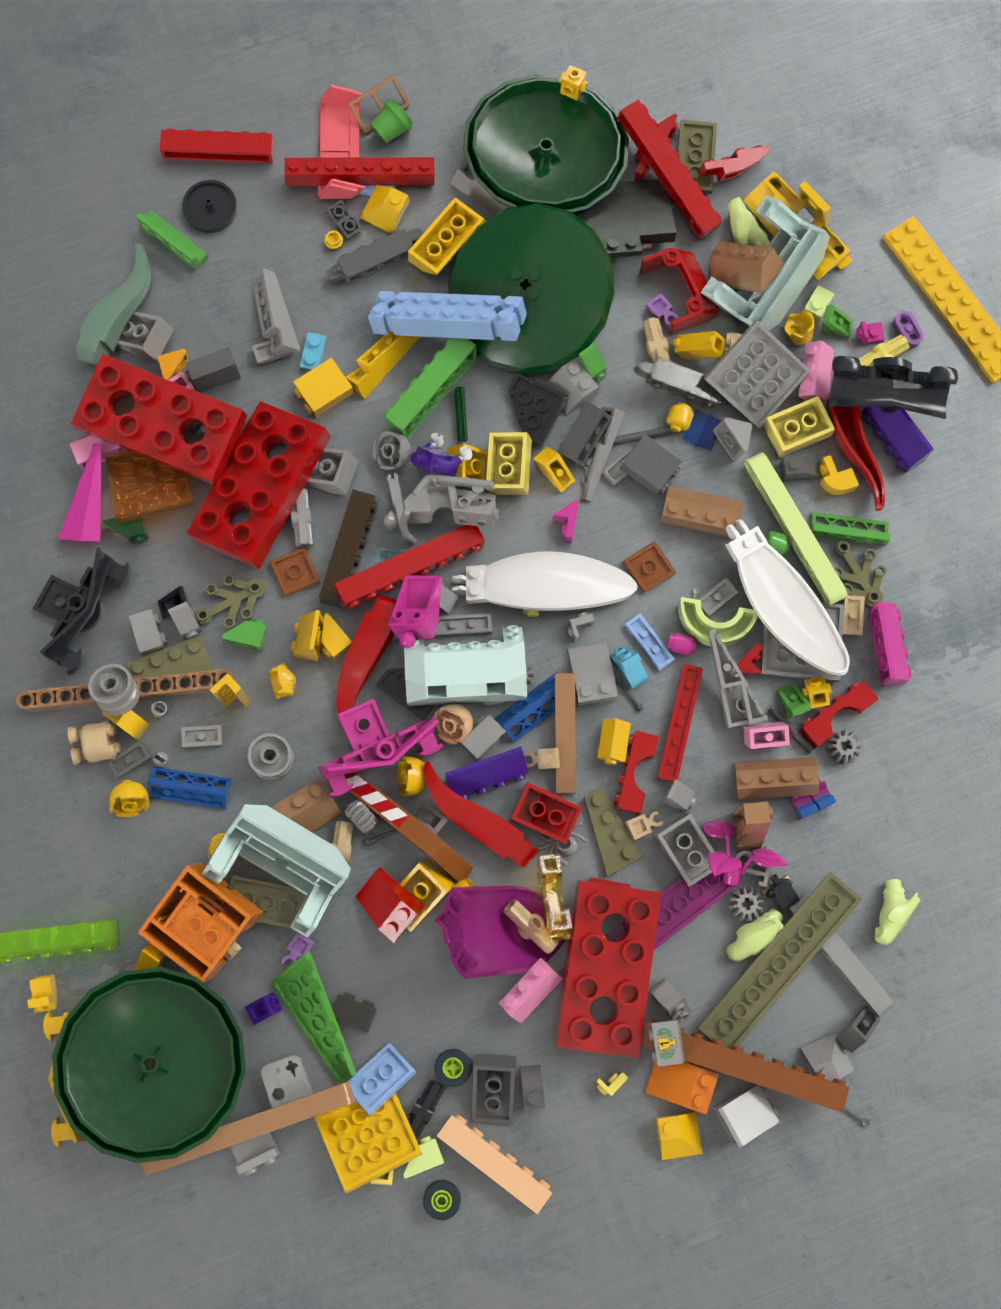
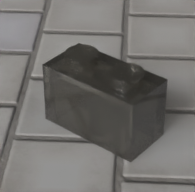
M344 992L343 996L338 994L332 1009L336 1021L369 1033L378 1010L374 1008L375 1003L364 999L362 1003L355 1001L356 996Z

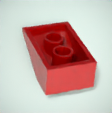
M527 782L523 787L509 821L567 844L583 807Z
M381 867L377 868L356 895V898L376 927L393 943L403 935L425 908L421 902Z

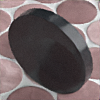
M203 180L194 184L188 189L183 198L182 207L186 220L193 228L201 232L214 233L221 231L233 222L237 214V201L233 191L226 184L217 180Z

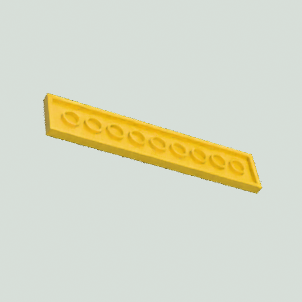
M915 216L884 234L882 238L990 382L994 384L1000 380L1001 330Z

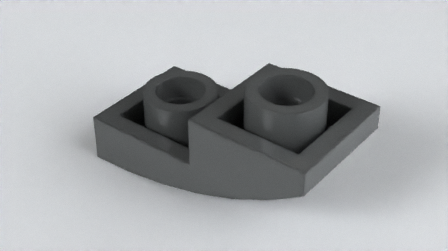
M342 199L326 209L327 214L346 239L363 230Z

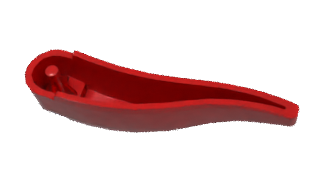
M829 392L827 408L829 418L835 428L833 432L835 439L849 463L862 476L871 489L875 511H881L885 505V485L879 466L865 437L859 407H829Z
M379 595L371 612L366 610L341 668L336 700L338 714L355 706L362 688L392 641L395 634L388 624L397 600Z
M430 761L424 764L425 780L433 800L440 810L457 826L488 846L504 860L509 856L523 868L539 853L529 840L523 839L524 833L488 809L456 794L438 777Z

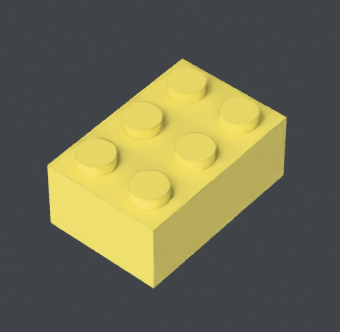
M819 396L769 416L763 424L779 459L831 437L835 430Z
M527 432L489 433L486 480L494 481L493 490H487L489 493L496 495H528L532 440Z

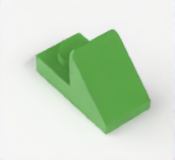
M833 304L827 305L821 332L842 338H850L853 320Z
M795 683L776 690L788 718L811 710L809 701Z

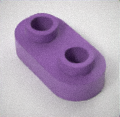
M900 311L894 319V325L899 334L906 337L909 346L916 347L923 340V332L909 311ZM909 336H913L915 340H911Z

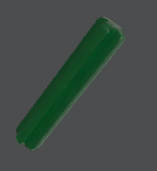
M455 387L457 438L459 442H466L468 440L465 388Z

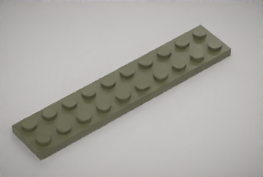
M829 872L788 920L783 929L777 933L770 944L760 953L698 1026V1029L711 1040L714 1038L723 1041V1046L729 1048L732 1045L738 1046L854 910L862 898L834 874Z

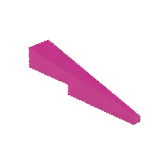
M100 443L93 444L58 539L100 542Z

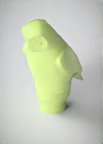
M741 197L731 199L728 203V212L734 242L767 248L771 241L767 239V234L759 227L755 217L746 209V205Z
M898 879L885 881V889L883 891L884 903L879 915V927L875 928V941L884 945L893 942L907 925L914 910L921 902L918 893H915L910 900H907L904 895L905 890L901 886V880Z
M771 908L761 917L740 927L736 932V941L728 945L726 949L729 959L736 963L743 961L749 956L760 954L775 938L777 933L783 929L784 926L781 923L783 916L781 913Z

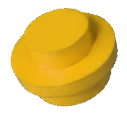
M337 231L328 232L324 238L325 245L329 249L340 248L343 244L342 235Z

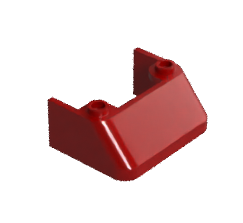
M668 248L642 259L639 271L641 275L664 265L668 267L677 266L692 296L686 302L688 315L671 322L670 336L717 316L719 306L701 293L707 284V280L693 253L676 248Z

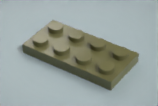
M680 120L679 158L683 165L688 167L693 180L697 181L700 185L702 193L712 194L714 175L699 178L698 169L706 160L713 159L715 161L717 123Z
M234 875L231 876L229 885L230 891L236 889L264 911L257 922L290 928L306 897L305 894L291 886Z

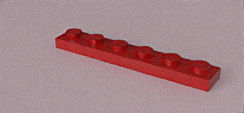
M688 664L683 665L658 779L674 782L675 779L678 780L703 668Z

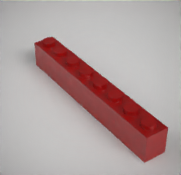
M638 99L621 109L617 119L699 240L717 230L722 224L720 214L714 211L709 198L704 196L698 182L693 180L688 167L683 165L677 151L672 149L667 136L661 133L658 123L651 118L647 107Z
M434 157L284 158L286 186H326L331 179L362 186L434 185L435 181Z
M461 526L334 583V591L344 610L347 608L354 609L362 601H371L382 592L389 593L396 588L395 586L403 584L405 575L427 576L435 568L438 570L442 569L453 560L455 562L462 560L468 553L475 554L481 551L485 539L478 526Z

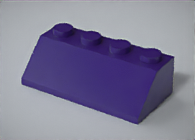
M865 407L863 409L862 417L864 421L870 424L875 436L882 440L886 451L893 455L897 466L904 470L905 473L923 463L934 450L905 410L898 408V411L895 413H884L880 411V407Z
M520 746L446 772L445 779L448 788L459 796L469 799V795L474 793L477 796L485 794L491 787L495 786L496 789L502 788L507 785L506 782L522 781L526 779L525 775H528L529 771Z

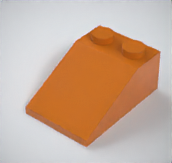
M654 1062L644 1093L707 1114L719 1074L686 1062L666 1066H658L657 1062Z

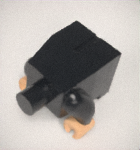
M774 874L770 877L772 884L766 887L765 890L762 889V893L765 898H773L776 906L784 911L800 901L793 889V881L788 875H785V878L781 877L779 879L778 875Z

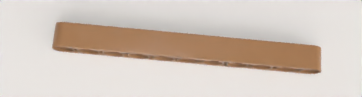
M227 669L137 678L134 680L139 686V700L211 692L210 689L223 676L229 674L234 680L235 677ZM204 678H210V683L207 686L201 685V681ZM184 680L191 681L190 686L187 688L181 687ZM165 682L171 683L168 690H162V685ZM88 684L23 691L16 697V704L26 712L98 705L92 696L88 699H83V694L89 691ZM146 684H150L151 689L148 692L143 693V686ZM71 693L70 700L63 701L64 695ZM47 695H51L50 702L44 704L43 699ZM31 697V703L24 706V700Z
M344 1082L220 1126L209 1140L177 1158L139 1163L143 1177L354 1103L356 1101L350 1082Z

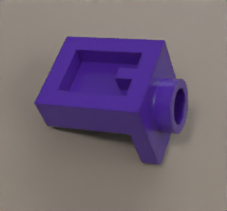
M273 992L245 1006L253 1025L282 1011L280 1002Z

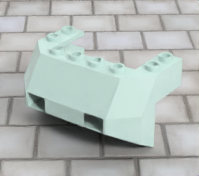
M766 195L756 209V212L778 230L767 248H774L784 264L763 293L740 289L736 293L725 283L717 281L714 277L710 278L701 293L745 325L750 327L755 320H758L770 331L780 324L823 261L830 236L826 230L803 221L780 200Z
M510 625L507 628H502L504 642L492 640L488 643L472 641L468 644L452 642L448 645L432 643L424 646V639H416L413 647L404 648L407 705L424 706L527 700L525 646L522 627Z
M245 804L221 839L201 875L219 885L227 875L237 855L255 864L306 895L290 928L308 938L316 929L332 896L347 880L351 868L337 847L267 805Z

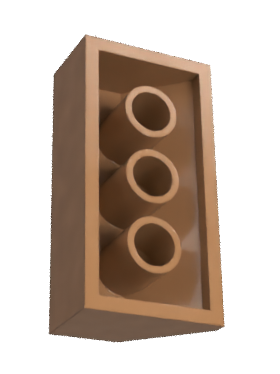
M721 241L710 255L709 280L711 277H714L717 281L725 283L730 288L763 293L784 264L774 248Z
M669 485L660 522L729 537L726 527L730 524L737 530L735 522L742 518L743 501Z
M815 757L735 762L738 800L819 795V777Z
M318 778L271 807L312 833L342 815L334 799L326 795L329 791L321 778Z

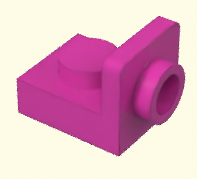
M861 321L856 329V335L860 339L861 345L882 343L885 340L881 322L866 324V321Z

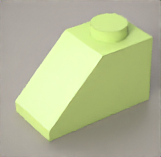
M819 285L804 310L812 313L815 325H818L826 311V306L829 305L834 296L833 292Z
M430 1136L418 1140L423 1155L409 1161L404 1172L405 1179L445 1162L436 1137L431 1139Z

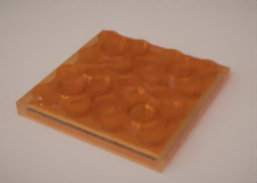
M133 452L105 457L117 523L194 505L189 476Z

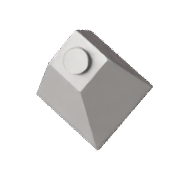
M838 1032L800 1048L811 1074L813 1071L825 1074L824 1079L833 1081V1078L842 1079L855 1071L845 1048L836 1039L839 1035Z

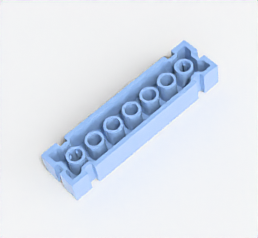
M380 291L375 301L376 305L372 307L368 319L374 334L388 335L389 332H394V335L483 340H495V337H501V340L516 341L520 333L519 325H523L527 313L523 297L508 296L505 299H501V296L422 292H400L398 295H395L391 291Z

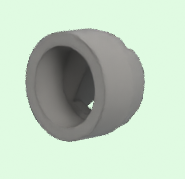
M156 701L152 704L151 712L153 716L163 718L167 714V705L163 701ZM155 708H157L163 713L160 714L158 711L155 710Z
M159 751L153 755L152 762L156 767L163 768L168 765L169 757L165 752ZM160 756L165 761L162 763L156 757Z

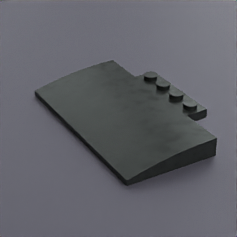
M659 179L618 182L611 193L587 210L573 213L596 231L610 258L639 256L642 254L641 244L675 242L676 227L669 196Z

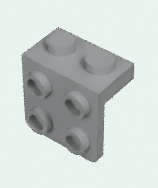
M271 1132L230 1146L238 1164L236 1169L239 1175L245 1173L247 1176L257 1171L256 1166L262 1163L267 1166L277 1161L275 1157L280 1154Z

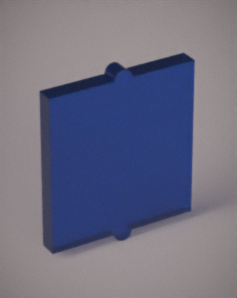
M695 409L690 427L685 431L682 439L695 444V447L700 446L711 451L717 439L713 430L722 420L713 417L710 413L706 414Z

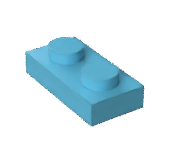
M307 333L299 366L300 370L311 371L321 364L327 340L326 335Z

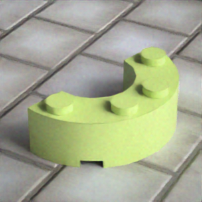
M681 597L678 603V613L683 628L690 636L694 637V640L706 646H711L708 635L709 630L716 629L723 644L729 646L744 638L758 617L755 610L739 607L732 620L725 623H717L704 615L701 609V600Z

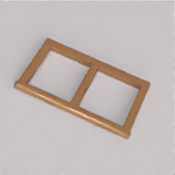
M394 74L347 104L364 134L372 130V127H365L354 104L371 94L379 110H381L383 106L375 91L391 80L404 104L400 105L402 109L410 105Z

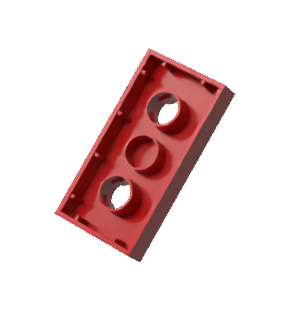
M102 354L71 421V425L78 431L216 486L248 416L240 408ZM132 396L135 400L133 410L130 413L117 416L114 411L117 401L122 397ZM194 424H202L205 428L203 439L200 442L186 444L184 434L187 428Z
M259 401L233 448L221 478L218 479L216 486L213 485L186 534L198 544L259 570L331 438L327 429L324 426ZM279 444L287 445L283 455H276L268 459L269 452L274 446ZM250 510V517L246 523H238L232 526L233 517L238 512Z
M577 880L554 1041L557 1047L639 1058L661 892ZM618 913L625 922V932L616 940H607V937L601 930L602 922L610 914ZM607 996L614 1005V1013L605 1022H595L596 1020L590 1013V1006L595 999Z

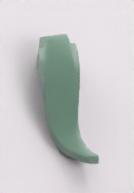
M134 244L135 262L133 271L127 280L102 298L83 321L79 329L81 336L76 350L77 357L81 362L97 365L102 354L109 356L111 351L114 352L126 323L145 298L151 283V269L147 254L142 245Z

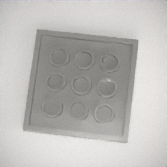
M755 320L704 379L759 429L764 424L766 418L775 412L811 370L758 320Z
M821 602L842 639L844 604H832L829 606ZM763 625L762 646L764 648L762 650L761 675L799 679L824 676L825 681H840L839 675L826 673L798 657Z

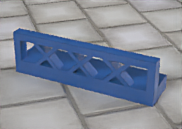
M555 674L529 692L527 700L517 701L495 718L496 722L506 731L507 736L513 743L555 712ZM552 701L547 710H542L545 702ZM531 713H536L535 719L531 722H528V715ZM515 725H520L519 731L512 735L510 729Z
M153 767L147 781V792L149 798L226 809L232 779ZM156 774L165 776V778L158 779L155 777ZM183 778L185 781L178 782L176 779ZM203 781L205 784L198 785L195 782ZM223 784L225 788H218L215 785Z

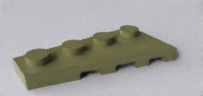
M201 635L126 663L133 679L214 670Z
M602 787L585 796L584 800L606 876L608 877L642 856Z

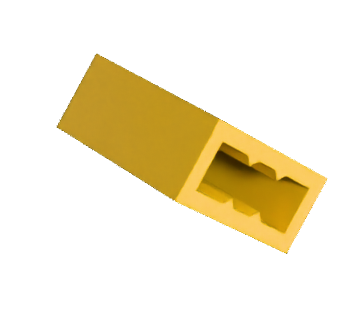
M332 358L293 381L295 387L293 392L298 399H303L305 402L304 408L308 414L312 413L315 418L354 394L353 387Z

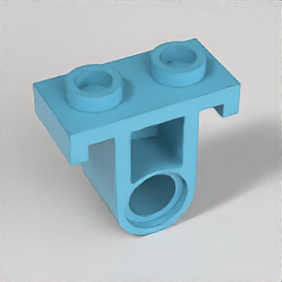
M622 646L614 650V654L610 655L611 661L616 664L624 681L631 690L649 679L640 662L642 659L637 652Z

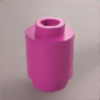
M676 632V634H670L667 648L671 649L672 652L689 656L690 652H695L697 642L694 641L692 636Z

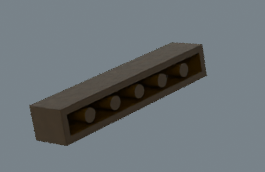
M352 489L319 595L320 603L343 609L334 591V583L354 575L355 567L360 565L361 556L359 554L361 549H365L367 542L365 535L372 527L373 520H370L371 515L376 513L378 507L375 495Z

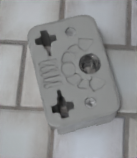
M292 1055L262 1067L261 1076L272 1108L313 1094L301 1057ZM290 1061L298 1064V1067L295 1068V1073L293 1070L288 1069V1066L291 1065ZM277 1088H279L280 1091H284V1095H282V1100H280L279 1097H275Z

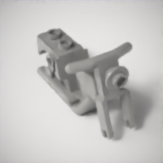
M394 473V479L391 478L390 474L387 476L395 514L393 511L385 514L384 526H387V530H391L399 525L402 537L411 545H415L417 540L409 533L407 521L410 524L430 523L433 521L432 515L440 508L446 507L452 511L455 524L493 528L495 520H498L499 508H496V494H482L484 489L493 490L494 481L427 474L403 501L398 475ZM455 486L472 488V490H460L456 489Z

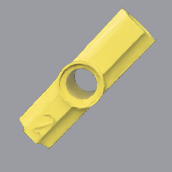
M899 335L885 344H878L868 354L859 358L861 365L870 366L873 359L897 357L910 348L908 340L905 336Z

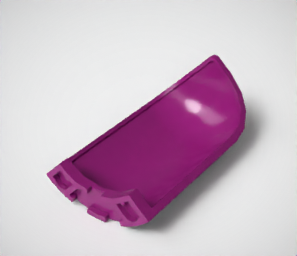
M521 886L452 887L443 913L446 914L445 927L442 928L444 943L448 945L451 954L450 960L463 978L468 979L525 973L540 958L547 962L568 938L572 915L546 896ZM512 900H517L532 915L538 914L543 919L545 928L559 941L552 952L547 954L531 939L527 940L521 937L518 932V926L503 913L505 907Z

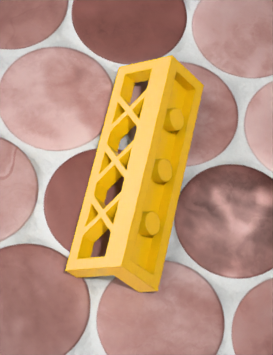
M229 674L225 675L210 689L211 693L225 709L236 699L246 708L252 703L243 689Z

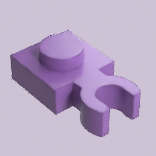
M661 293L646 304V308L655 318L664 319V325L668 328L671 326L668 319L676 320L679 318L676 313L670 312L673 306Z
M297 932L287 947V950L291 951V953L282 959V964L285 965L289 959L293 963L296 962L299 957L312 949L315 942Z

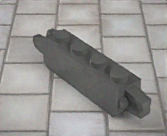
M405 228L395 230L387 237L378 238L367 246H360L354 252L341 255L337 259L338 263L326 270L331 283L344 279L349 284L358 282L408 259L409 249L423 235V232L419 228L406 232Z

